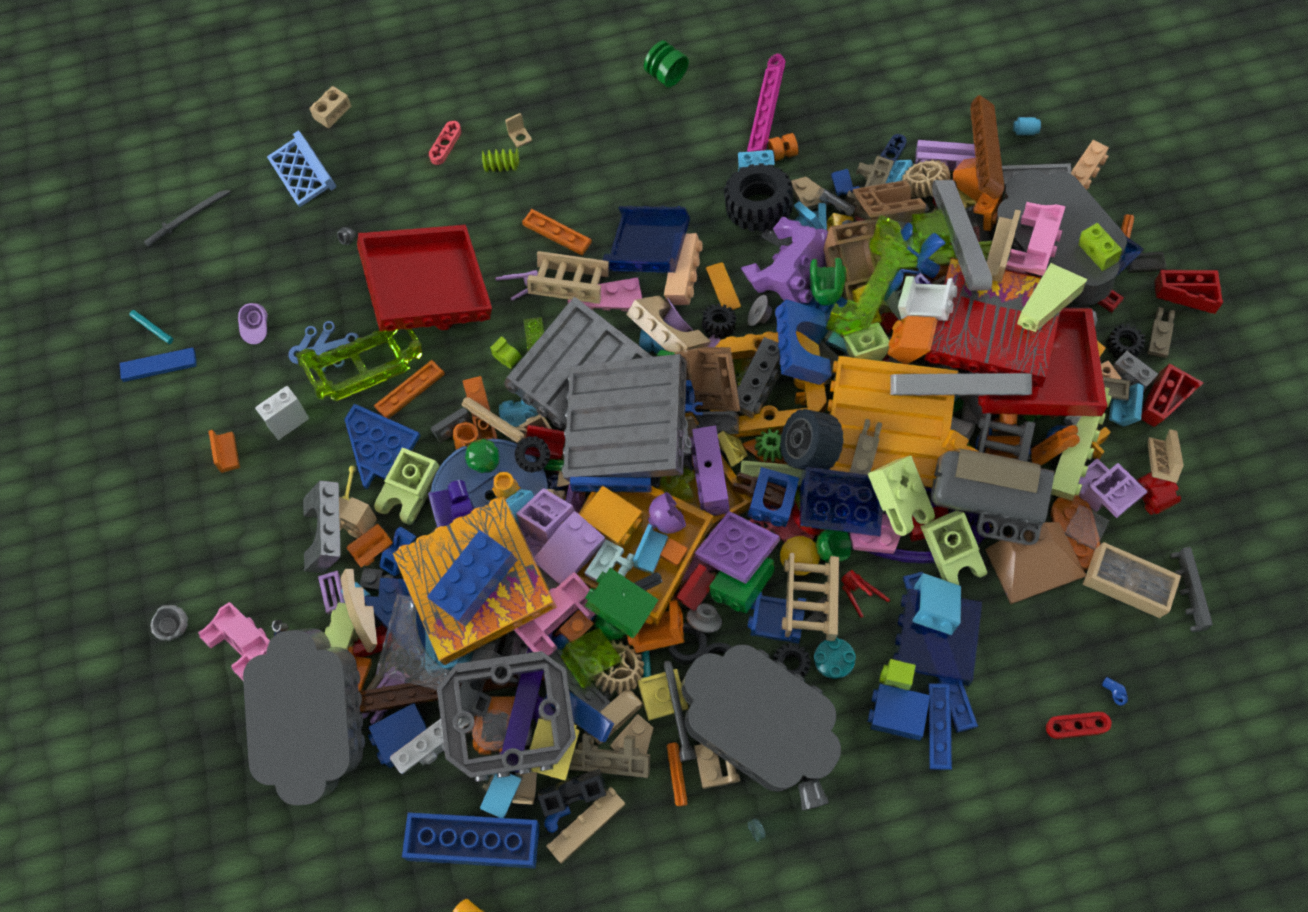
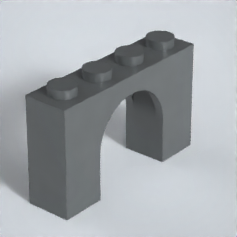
M319 480L303 498L304 516L317 518V531L314 542L304 552V572L324 573L340 558L339 483Z

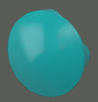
M837 637L835 641L825 640L820 643L814 654V662L818 671L832 679L848 675L854 668L856 661L855 652L851 645Z

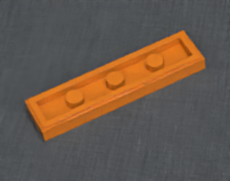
M533 209L522 221L523 226L580 255H583L592 243L590 238Z
M431 360L376 403L374 408L381 416L387 419L391 418L444 376V371Z

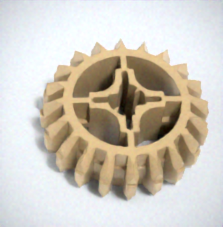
M926 160L925 162L913 164V167H908V170L902 176V179L906 180L911 186L912 198L933 197V181L950 180L951 178L948 166L940 160Z
M613 640L610 645L605 642L603 647L599 645L596 651L592 652V658L588 663L591 680H596V687L603 686L602 692L609 689L610 695L614 691H617L618 695H620L622 690H626V692H629L630 688L634 690L637 686V680H641V676L644 674V669H642L644 662L641 661V654L636 655L635 649L631 650L629 644L624 646L622 641L616 644ZM620 663L619 667L616 668L613 672L614 667H617V665ZM601 666H603V669L607 671L608 675L604 673Z

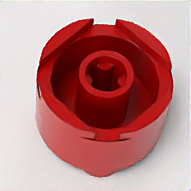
M1152 472L1136 480L1148 491L1142 499L1146 503L1145 509L1150 515L1154 513L1159 514L1181 502V495L1177 496L1176 491L1179 489L1175 482L1152 477Z

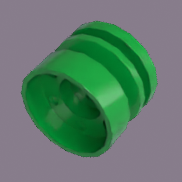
M662 40L656 43L648 52L644 61V70L651 74L652 77L657 78L664 86L673 87L685 75L689 59L667 41Z

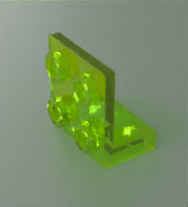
M600 628L566 644L561 658L583 689L591 685L594 676L621 662V657Z

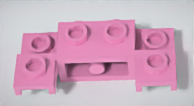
M230 602L221 607L214 619L203 630L198 632L200 638L210 648L225 639L242 656L231 665L232 670L242 680L247 663L258 655L267 654V647L270 642L265 632L261 628L257 629L253 620L250 617L246 618Z

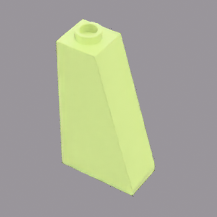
M1050 263L1023 308L1017 324L1024 329L1036 332L1082 293L1087 279Z

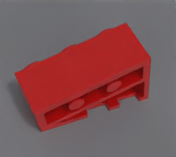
M1160 270L1154 281L1156 298L1216 314L1223 304L1218 270Z
M1168 364L1159 372L1144 402L1141 420L1153 427L1157 426L1198 389L1203 382Z

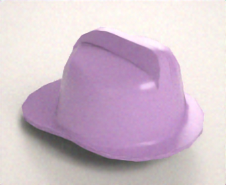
M667 298L672 307L664 317V322L682 332L693 331L681 318L669 298Z

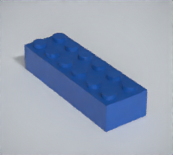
M408 813L402 858L407 861L536 869L540 824L537 820Z

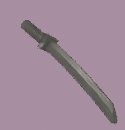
M230 190L216 193L169 224L163 222V227L144 241L147 247L151 246L167 232L170 235L173 234L172 230L201 210L231 193Z

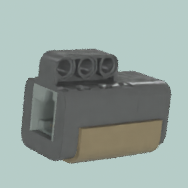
M961 448L956 451H947L938 458L934 473L936 479H933L930 494L931 502L935 506L977 514L976 530L980 536L1020 545H1033L1039 540L1041 526L1045 523L1054 480L1053 470L1043 469L1040 464ZM985 522L990 523L992 526V530L988 534L982 529ZM1005 526L1010 527L1012 530V535L1009 538L1003 534ZM1026 530L1032 533V540L1030 542H1027L1023 537Z

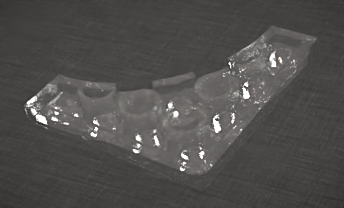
M397 594L375 675L437 690L450 670L436 663L423 647L416 624L417 609L412 597Z

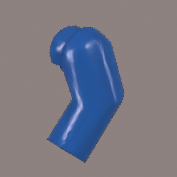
M1106 677L1102 686L1111 690L1117 705H1125L1128 701L1125 687Z
M569 806L566 807V810L546 817L544 826L547 827L548 832L553 833L557 831L559 818L571 814Z

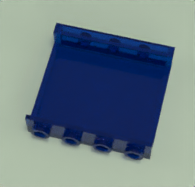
M619 206L618 209L622 216L610 254H604L602 259L609 261V270L675 273L690 222V216L686 208L680 206Z
M908 588L906 595H902L901 607H904L903 614L899 615L898 626H901V632L896 635L895 645L898 646V653H894L893 660L916 665L914 671L916 673L962 681L963 685L970 686L974 676L982 602L961 598V623L953 634L950 635L913 622V618L920 610L921 591Z

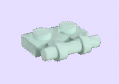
M606 539L585 571V575L596 581L602 571L606 573L609 568L613 569L617 563L621 565L618 573L625 576L627 571H630L634 566V555L629 553L626 559L621 557L624 549Z

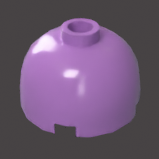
M668 492L659 495L652 501L649 508L650 517L648 521L653 528L657 527L660 532L671 534L682 530L686 523L681 510L678 511L675 507L677 503Z

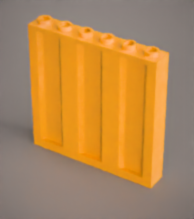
M839 356L838 361L833 363L832 372L836 373L835 380H831L830 392L834 393L833 400L829 399L827 411H831V415L840 422L844 442L838 461L828 471H824L823 474L870 480L869 477L850 473L859 435L862 434L865 420L869 419L870 426L866 434L868 436L874 437L876 424L878 422L882 423L871 472L896 459L912 456L924 488L932 489L933 479H936L934 473L937 460L942 454L947 452L941 446L951 430L955 395H890V375L958 374V371Z

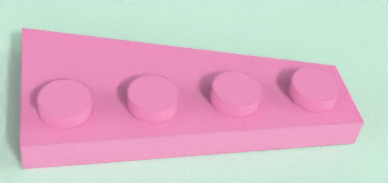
M638 278L598 284L601 285L600 304L581 302L591 310L594 308H602L606 311L621 309V311L628 312L634 300L642 299Z

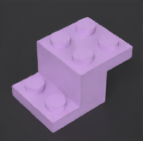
M1098 458L1088 465L1085 478L1081 477L1079 484H1082L1079 496L1095 512L1105 506L1116 518L1148 492L1119 463L1109 470Z
M544 488L516 513L520 530L533 557L538 554L561 523L574 511L573 505Z

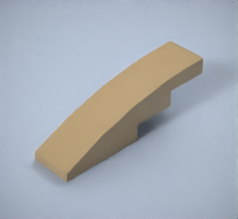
M345 569L340 578L347 611L367 652H372L377 645L373 606H365L363 587H355L353 569Z

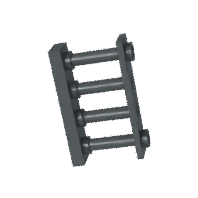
M990 413L980 417L978 428H981L977 446L979 452L983 453L984 448L1013 453L1017 460L1027 461L1035 423L1026 421L1023 425L1015 426L991 421ZM988 428L1018 434L1020 437L1019 445L1013 446L986 440Z

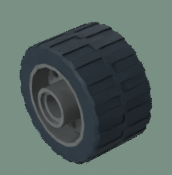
M800 409L794 412L782 429L780 448L784 461L790 467L819 473L828 471L838 461L843 449V430L838 419L833 417V415L808 409Z

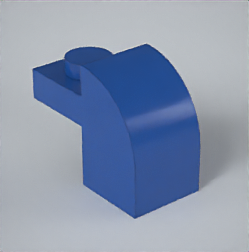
M399 527L395 531L393 544L382 552L379 567L391 575L397 576L401 571L393 553L399 547L415 542L416 536Z

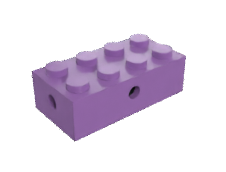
M716 426L692 429L693 437H690L701 510H705V512L713 516L727 514L730 510Z

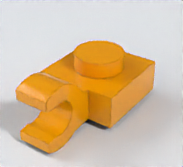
M955 430L949 431L941 446L946 451H956L961 448L979 452L967 446L969 439Z

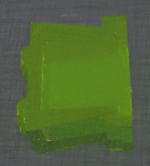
M942 209L934 210V213L912 214V220L909 223L913 226V243L915 247H918L919 253L923 243L932 233L938 234L946 242L940 247L942 250L950 249L951 235Z
M542 317L523 320L527 351L533 347L545 332Z

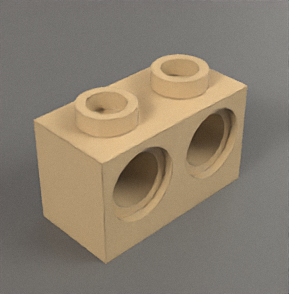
M332 86L317 102L313 103L310 111L316 121L329 129L351 107L348 95Z

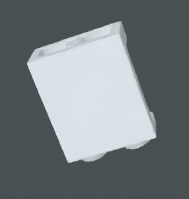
M906 276L898 304L901 319L906 316L935 317L940 321H948L949 313L953 312V297L957 296V286H954L953 279L948 278L947 285L916 284L914 276Z
M288 386L255 408L277 440H280L310 419Z

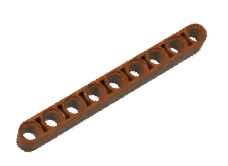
M979 95L973 100L970 107L978 187L983 193L993 199H997L1004 191V178L995 107L993 103Z

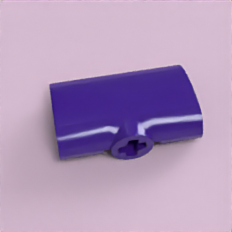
M455 480L447 485V490L428 493L437 528L447 526L454 519L464 517L474 509L473 503L468 496L465 481Z

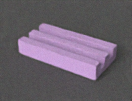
M338 571L318 576L328 615L332 614L334 609L336 610L338 604L332 577H335L340 602L345 603L341 593L342 585ZM325 579H328V584L334 605L332 607H330L329 598L324 581Z

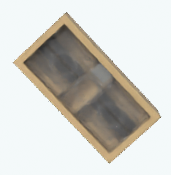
M1103 542L1093 553L1083 585L1161 618L1170 612L1181 576Z

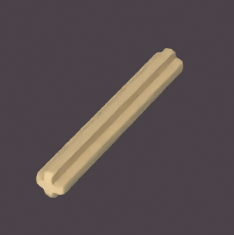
M469 397L463 399L462 406L515 442L519 443L524 439V433Z

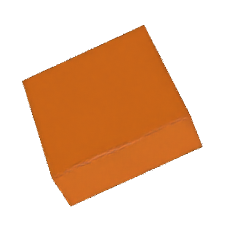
M670 538L661 552L660 558L678 567L688 548Z

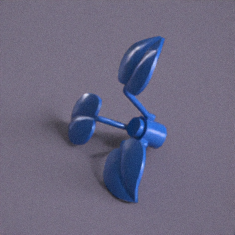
M909 222L904 225L902 230L896 235L892 249L898 251L902 246L907 248L918 257L916 267L919 271L894 270L883 286L884 301L888 300L891 294L896 292L901 285L904 277L903 273L916 275L921 273L930 278H934L938 274L940 265L928 259L946 243L938 234L932 233L925 240L921 247V252L918 254L906 243L912 235L913 226Z

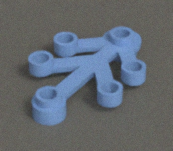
M327 321L324 323V330L314 347L307 348L312 338L317 336L316 328L308 326L305 329L306 335L300 345L290 349L289 359L295 364L304 362L315 368L317 372L323 373L327 369L326 364L323 361H316L309 356L317 354L333 363L335 367L341 368L345 364L344 359L341 356H334L327 351L344 346L352 349L357 348L361 343V339L356 333H348L343 339L325 343L330 334L335 331L334 323ZM330 324H331V325H332V329H331V330H327V329H326L327 325H330ZM313 329L314 334L309 335V330ZM355 337V341L349 342V338ZM296 352H301L299 357H295ZM341 359V364L337 365L336 360ZM323 364V369L318 370V365Z

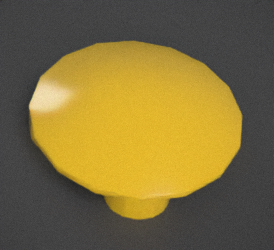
M795 536L788 539L780 551V561L783 567L784 561L788 560L790 553H794L795 563L818 564L820 556L817 553L816 543L804 536ZM794 571V575L805 576L808 573H811L805 571Z

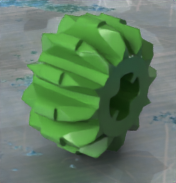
M769 428L767 434L762 431L760 433L761 437H756L755 441L757 443L755 444V450L758 451V457L764 456V461L771 458L772 463L775 461V457L781 460V435H779L778 429L772 433Z

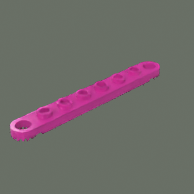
M780 54L771 56L767 63L768 66L765 70L747 152L765 151L767 148L785 67V59Z

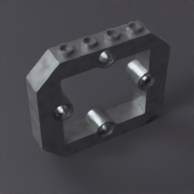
M542 651L458 663L437 688L446 760L470 778L475 777V781L488 780V775L497 774V778L510 776L512 771H519V774L532 773L531 768L540 767V771L551 770L553 765L560 761L576 739L566 669ZM499 668L507 671V676L503 679L495 676V672ZM544 671L547 699L541 702L539 715L543 720L551 721L554 746L525 751L511 748L506 750L504 754L468 759L465 734L473 730L475 721L469 712L462 711L459 683L491 678L495 684L504 685L510 681L512 675ZM547 704L555 707V713L551 716L544 713L543 708ZM462 717L470 720V725L465 729H461L457 725L458 720ZM509 754H516L518 756L519 762L517 765H508L506 758Z

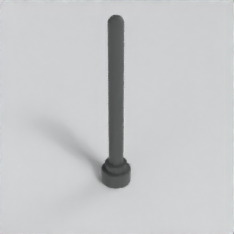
M665 661L664 669L682 747L679 753L680 762L697 758L696 752L689 744L673 666L670 661Z

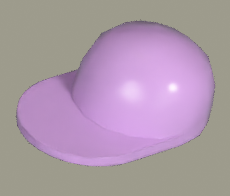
M246 304L238 313L240 335L249 344L261 343L267 335L266 322L268 315L264 307L259 304Z

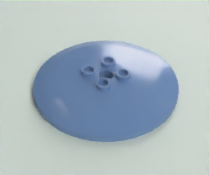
M486 439L494 442L499 450V465L494 471L482 474L470 469L465 462L467 446H462L441 464L431 486V492L447 490V485L455 480L465 481L468 496L473 503L474 509L489 504L490 501L485 498L487 494L494 493L492 491L493 481L500 472L511 474L517 481L520 489L530 490L534 496L543 488L548 489L544 470L541 469V471L534 473L524 471L515 460L517 444L501 439ZM525 454V458L529 462L537 461L534 456Z

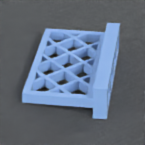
M297 131L293 134L294 139L267 156L297 205L301 207L329 188L332 191L337 186L306 139ZM297 145L296 153H289L290 148ZM278 156H283L281 163L275 162L274 159ZM287 157H294L292 164L286 163ZM298 158H305L303 165H297ZM284 167L291 168L289 175L282 174ZM295 168L302 169L300 176L294 175ZM306 170H313L311 177H305ZM292 179L298 180L297 187L290 186ZM303 180L310 181L308 188L301 187ZM314 182H321L322 185L320 187L312 189ZM299 192H306L305 197L299 200Z

